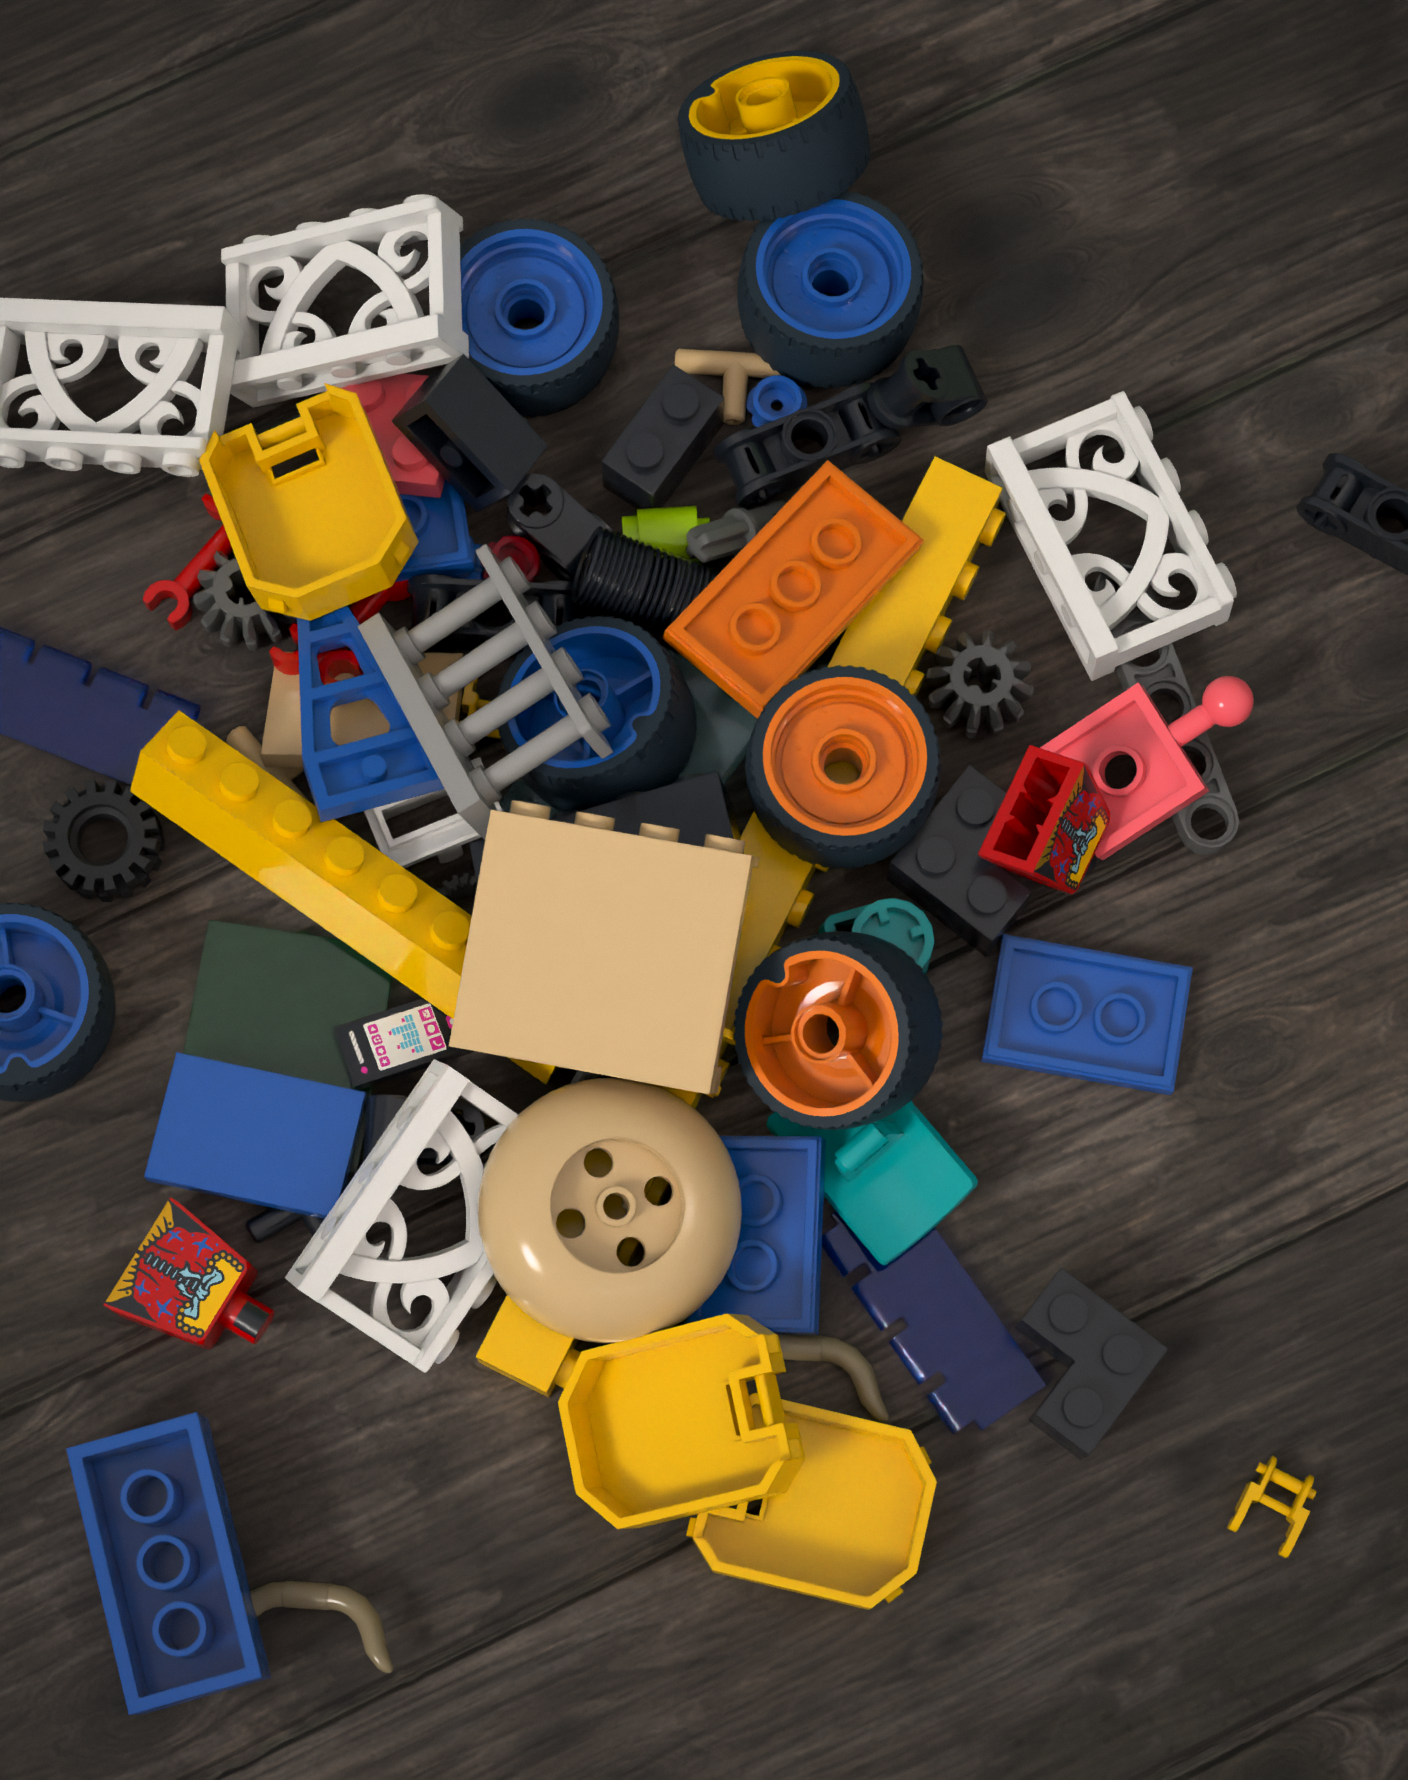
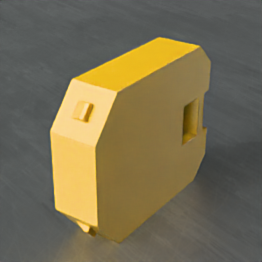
M326 383L324 384L327 391L296 404L300 417L257 434L252 423L222 436H219L216 430H214L206 446L205 453H202L199 459L246 586L260 608L312 621L392 587L419 543L372 424L357 394ZM315 448L319 457L318 461L278 478L275 477L272 466Z
M726 1313L646 1334L627 1341L615 1342L581 1351L558 1401L576 1494L616 1529H631L786 1493L802 1466L805 1456L798 1424L786 1422L776 1374L786 1372L778 1334H775L748 1315ZM755 1380L765 1425V1427L756 1429L746 1384V1382Z
M753 1393L749 1398L756 1429L765 1427L758 1393ZM781 1399L786 1422L798 1424L805 1456L802 1466L786 1493L763 1498L759 1516L746 1513L748 1502L738 1504L737 1509L724 1507L700 1513L697 1515V1518L690 1517L686 1536L692 1537L714 1573L867 1610L873 1608L884 1598L890 1603L903 1593L900 1586L917 1574L937 1481L929 1467V1464L932 1462L924 1446L919 1447L912 1431L909 1429Z

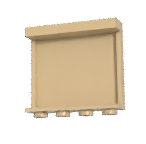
M514 800L511 803L510 813L491 810L449 1046L698 1093H718L723 1067L718 1066L750 880L753 867H758L760 858L743 854L745 841L706 834L704 847L678 843L679 829L641 823L639 835L613 831L615 818L576 812L574 824L549 820L551 807Z

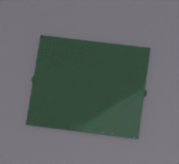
M209 920L183 1054L352 1089L331 1033L334 1026L387 1010L393 976L340 939L314 936L303 930L294 933ZM374 1085L358 1091L366 1092L367 1097L372 1096ZM366 1105L349 1173L356 1174L359 1170L365 1136Z

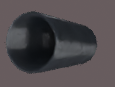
M599 526L593 531L583 551L573 581L571 598L574 604L577 602L580 606L584 604L586 608L590 607L592 610L602 611L603 614L608 613L609 616L614 615L615 618L625 619L626 622L632 621L635 625L639 623L640 627L646 626L648 630L653 628L655 633L661 632L664 635L665 630L721 571L719 569L715 570L714 567L709 568L708 565L704 566L695 560L692 561L690 558L681 557L679 554L667 553L665 549L660 550L657 546L653 548L651 544H645L643 541L639 542L637 539L633 540L632 537L627 538L625 534L622 536L619 532L615 534L613 530L609 531L608 528L603 529L602 526Z

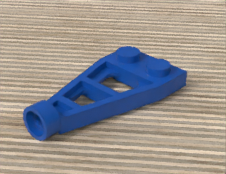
M348 606L312 621L295 617L298 624L302 760L320 821L325 822L445 789L357 627L360 625ZM346 646L350 647L363 671V675L324 685L320 678L317 661L318 654ZM366 698L373 701L388 721L390 726L389 732L337 745L331 737L330 715L332 709L336 706Z

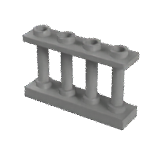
M487 544L475 552L490 577L411 630L404 626L396 631L379 612L357 626L455 809L484 840L486 839L490 811H498L494 803L502 798L501 790L581 737L586 740L602 759L613 753L611 746L602 731L611 726L607 716L590 693L584 697L581 696L575 684L584 679L581 671L563 646L556 651L553 648L549 638L555 635L557 630L537 601L529 605L523 596V593L531 588L524 573L511 556L500 561ZM503 599L515 620L513 624L435 676L431 672L423 674L418 663L426 658L425 650ZM529 644L542 667L541 669L461 722L456 718L448 720L443 711V708L451 704L448 697ZM553 691L557 693L568 713L567 716L487 769L482 765L474 768L468 755L476 751L474 745L476 742Z

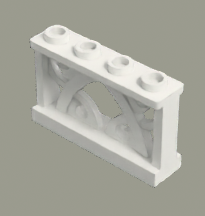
M420 194L406 198L402 204L382 209H357L352 211L349 217L326 223L305 222L298 225L294 231L274 236L254 235L245 238L242 244L221 249V262L226 265V309L245 330L241 354H236L230 394L254 408L325 392L327 389L324 383L342 388L347 387V385L360 384L448 364L462 354L469 359L468 335L462 331L459 232L463 231V217L439 198ZM428 240V260L419 272L404 280L401 276L406 275L416 266L420 252L414 248L410 254L401 257V246ZM349 266L369 276L380 287L382 292L371 297L358 310L350 325L348 334L337 337L333 329L325 321L316 315L307 313V310L324 286L342 268ZM284 275V279L278 287L269 288L265 285L267 293L280 302L277 310H262L259 307V282ZM429 286L430 315L424 316L415 293ZM391 305H392V307H393V308L384 310V309H386L387 307H389V306H391ZM378 314L387 319L386 326L371 329V322ZM259 323L269 326L261 355H259ZM298 327L314 329L316 334L315 341L300 345L307 335L297 331Z
M0 298V466L21 468L24 466L25 461L45 462L47 465L60 470L78 471L82 469L83 464L103 465L111 471L123 474H136L140 472L141 467L162 468L165 472L176 476H198L199 471L202 470L199 459L202 453H205L206 446L214 430H216L219 436H222L224 433L236 354H241L245 330L224 306ZM20 344L26 345L32 373L14 378ZM67 346L83 347L82 356L78 361L62 368H56L55 364L71 363L64 356ZM107 348L119 349L121 360L126 369L138 381L147 385V387L123 408L95 422L77 407L63 384L76 381L90 373L101 361ZM144 350H160L159 356L155 360L149 361L154 367L160 368L158 374L140 365L139 359ZM201 352H207L200 390L185 381L191 374ZM39 389L42 395L30 397L21 405L18 411L22 417L30 412L38 413L36 425L31 429L9 428L7 417L11 402L26 391ZM177 394L193 401L197 409L196 422L193 429L185 436L162 435V425L169 419H178L184 425L182 414L170 403L174 396ZM60 422L64 423L71 431L57 430ZM140 429L141 434H133Z
M1124 391L1112 395L1111 399L1017 439L1012 440L1009 436L988 445L984 472L989 482L1003 488L1000 503L1091 681L1114 672L1116 666L1212 625L1218 626L1227 622L1234 602L1233 598L1237 595L1236 586L1228 568L1222 562L1215 564L1206 547L1209 539L1200 515L1195 510L1188 512L1178 494L1181 491V485L1173 464L1168 458L1160 460L1151 443L1153 431L1146 413L1140 406L1133 408ZM1096 435H1106L1118 441L1124 452V459L1114 464L1107 462L1102 455V446L1093 457L1092 470L1081 469L1079 450L1086 439ZM1066 448V468L1027 470L1025 465ZM1134 474L1141 486L1129 481ZM1065 494H1072L1075 504L1073 517L1066 521H1058L1052 518L1048 511L1049 507L1054 504H1061L1067 509ZM1088 497L1121 506L1147 521L1144 543L1130 574L1119 563L1102 555L1083 553L1071 556L1066 545L1078 536L1085 524L1088 511ZM1168 536L1176 553L1163 555ZM1099 571L1111 577L1120 588L1115 592L1112 584L1106 579L1103 590L1091 591L1085 583V578L1088 574ZM1175 573H1182L1190 578L1197 594L1194 602L1187 608L1171 610L1158 605L1146 594L1149 586L1151 585L1157 593L1163 596H1179L1180 591L1171 587L1168 579ZM1136 606L1148 618L1154 621L1117 638H1114L1110 631L1126 618Z
M434 1059L285 1276V1279L298 1290L369 1335L422 1372L426 1373L434 1362L436 1364L443 1362L452 1352L458 1341L460 1333L457 1327L471 1307L473 1309L480 1307L489 1297L496 1284L497 1279L486 1256L478 1228L477 1203L479 1186L486 1163L482 1165L479 1155L497 1142L507 1126L518 1114L470 1082L469 1079L450 1066ZM460 1096L498 1122L499 1125L489 1128L472 1141L450 1109ZM425 1148H433L437 1155L435 1163L437 1164L442 1162L449 1152L453 1158L443 1168L431 1174H423L417 1167V1158ZM460 1175L466 1204L465 1240L437 1252L403 1258L407 1243L406 1225L401 1211L390 1199L397 1187L402 1185L416 1190L434 1189L449 1183ZM376 1222H386L391 1228V1243L386 1258L379 1257L384 1248L385 1241L382 1240L377 1244H370L366 1239L367 1231ZM456 1272L447 1287L438 1279ZM339 1273L364 1281L376 1282L371 1298L370 1315L329 1288ZM392 1283H403L400 1290V1299L403 1307L410 1314L411 1303L417 1296L426 1295L431 1299V1311L421 1326L415 1329L403 1330L391 1323L387 1313V1298Z

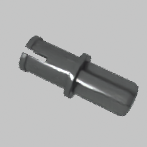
M775 500L767 505L751 510L736 507L727 511L722 519L691 528L686 534L689 543L686 548L688 556L692 559L698 558L702 563H707L729 555H737L779 512L786 502Z

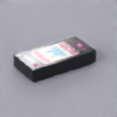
M424 998L334 1026L331 1032L353 1090H361L428 1068L434 1059L443 1063L474 1052L449 1046L453 1019Z

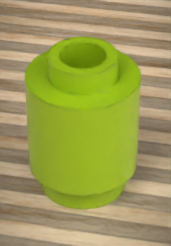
M696 506L637 509V515L622 516L623 535L625 534L627 538L632 537L633 540L637 539L639 542L643 541L645 544H651L653 548L657 546L660 550L665 549L667 553L672 552L674 555L679 554L681 557L684 556L688 559L690 557L686 552V548L689 543L686 534L693 527L709 523L710 518H697ZM690 558L692 561L695 560L697 563H700L698 558Z

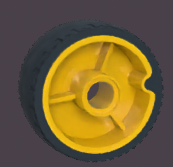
M795 50L776 52L769 55L765 54L750 60H744L721 70L719 73L712 75L711 78L703 81L701 85H698L685 98L678 112L680 141L692 182L704 206L709 211L724 218L728 217L729 219H738L739 221H764L766 219L784 218L789 215L799 214V212L808 211L846 191L849 186H852L861 177V174L865 172V168L869 164L868 161H870L868 125L858 89L846 64L832 55H827V53Z

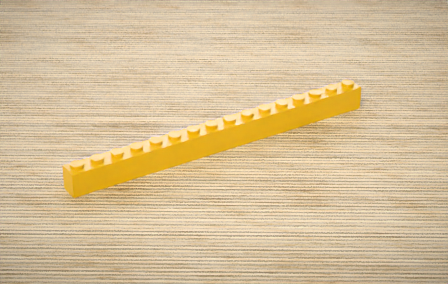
M936 456L934 457L902 520L905 525L924 540L921 548L847 627L828 667H835L837 665L847 667V665L853 667H864L866 670L873 669L878 673L887 675L892 680L895 679L899 684L905 686L911 695L914 694L916 697L925 677V674L918 671L917 668L926 650L936 654L937 650L942 646L952 624V620L945 617L944 614L953 596L961 600L965 599L978 573L979 566L971 563L980 543L991 547L1003 524L1006 513L998 510L1002 487ZM845 761L831 763L825 769L827 777L837 784H850L859 778L858 770L852 764ZM755 811L740 837L742 841H745L744 854L759 857L760 859L758 867H753L724 1027L734 1032L735 1010L739 1005L737 1002L743 993L741 991L747 984L749 976L754 973L755 968L765 958L782 948L777 945L788 924L796 928L800 927L815 895L806 890L816 868L823 872H827L830 868L821 867L819 864L813 865L799 859L794 854L791 855L771 838L759 821ZM722 1038L718 1066H723L719 1086L730 1064L720 1059L728 1044L724 1038ZM652 1084L676 1095L694 1109L702 1094H704ZM705 1094V1095H707V1096H709V1097H711V1098L714 1097L713 1095ZM592 1149L585 1156L584 1167L590 1175L604 1177L611 1170L612 1160L604 1150ZM660 1177L649 1179L644 1188L646 1199L651 1204L660 1206L670 1185L669 1182ZM610 1195L607 1199L605 1198L603 1203L605 1214L615 1220L623 1218L626 1210L621 1206L623 1198L618 1195ZM563 1210L557 1216L556 1228L562 1236L575 1238L583 1231V1217L576 1210ZM631 1237L621 1240L616 1250L619 1261L625 1266H629L641 1242ZM507 1295L476 1358L479 1363L550 1398L556 1385L565 1388L581 1352L574 1349L578 1339L567 1337L538 1323L524 1313Z

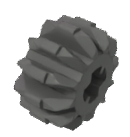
M216 551L213 558L219 570H199L197 578L205 590L193 596L196 608L206 612L201 619L204 629L208 633L221 630L220 639L223 645L229 648L236 644L242 635L248 649L254 652L260 644L258 635L267 633L270 640L280 643L282 634L277 622L296 624L297 620L295 617L261 609L256 601L246 605L243 598L239 600L238 595L242 591L247 590L248 587L237 559L229 561L225 553Z
M990 629L983 632L980 645L975 646L971 637L963 632L957 636V651L950 647L941 646L937 650L935 657L940 666L929 668L926 676V682L932 687L937 688L929 695L928 704L930 708L941 709L949 707L942 720V724L946 728L955 726L960 719L967 721L965 735L969 739L976 737L980 723H985L988 732L995 737L1002 733V718L1018 723L1024 714V710L1019 702L1031 700L1034 690L1032 685L1023 681L1030 674V662L1027 660L1011 661L1017 648L1014 640L1004 643L999 650L992 647L994 634ZM977 675L978 680L982 684L992 682L989 693L982 694L978 685L968 687L970 676Z

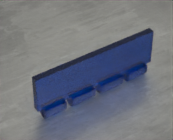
M0 626L1 735L131 786L140 751L179 710L197 722L201 705L159 689L155 693L149 709L145 710L142 707L149 692V685L105 667H100L91 688L85 686L91 673L92 662L44 644L41 647L34 664L31 665L29 660L34 651L35 640Z
M836 1211L831 1214V1218L837 1226L822 1235V1248L843 1278L861 1266H866L870 1274L856 1283L851 1289L880 1331L885 1330L901 1318L908 1326L906 1330L890 1340L889 1344L917 1384L921 1385L938 1372L943 1376L946 1383L926 1397L952 1434H955L972 1421L975 1422L980 1431L984 1430L1046 1386L935 1227L892 1262L882 1265L875 1259Z

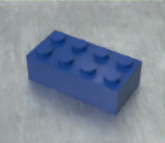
M195 1412L66 1448L128 1714L142 1715L272 1678L208 1418Z

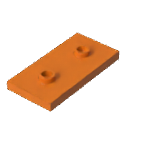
M827 460L665 630L662 639L758 719L771 698L782 687L786 686L790 681L798 679L800 675H803L919 551L924 540Z

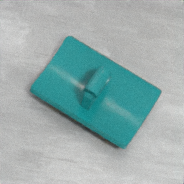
M912 1101L884 1119L850 1129L829 1130L801 1126L800 1124L790 1122V1119L779 1116L780 1114L777 1112L771 1114L767 1119L766 1126L774 1136H822L826 1140L824 1197L882 1265L889 1264L917 1243L947 1217L978 1185L976 1176Z

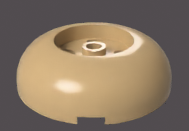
M596 1078L565 1085L547 1093L524 1109L507 1126L493 1147L483 1170L479 1186L477 1215L479 1234L494 1276L510 1299L524 1313L552 1331L570 1338L586 1342L615 1343L672 1328L688 1318L705 1303L723 1280L735 1254L741 1229L742 1203L738 1177L728 1150L717 1132L696 1109L667 1090L649 1083L623 1078ZM592 1149L604 1150L611 1157V1170L604 1177H594L584 1167L585 1156ZM660 1177L669 1182L672 1195L668 1203L657 1206L651 1204L646 1199L644 1188L649 1179ZM610 1195H618L623 1198L621 1206L626 1210L623 1218L615 1220L605 1214L603 1209L605 1198L607 1199ZM563 1210H576L583 1217L584 1228L579 1236L567 1238L558 1232L556 1219ZM629 1237L637 1239L644 1247L643 1260L640 1264L632 1267L622 1264L616 1253L620 1241Z

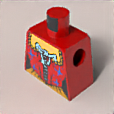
M1029 745L978 855L1025 879L1068 894L1075 893L1083 877L1088 875L1096 865L1097 856L1095 852L1110 822L1111 814L1087 764Z
M171 1197L104 1303L105 1307L125 1319L208 1350L213 1348L225 1328L254 1345L257 1344L266 1332L275 1314V1310L246 1294L255 1280L258 1270L183 1205Z

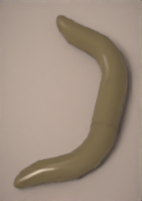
M778 1334L784 1360L824 1361L840 1366L850 1375L860 1403L872 1417L879 1421H888L889 1415L881 1398L872 1365L856 1347L838 1338L822 1335Z
M301 1581L271 1582L250 1591L257 1617L266 1610L276 1607L334 1610L348 1615L357 1624L365 1652L374 1665L385 1673L393 1671V1664L387 1649L380 1615L364 1595L347 1586Z

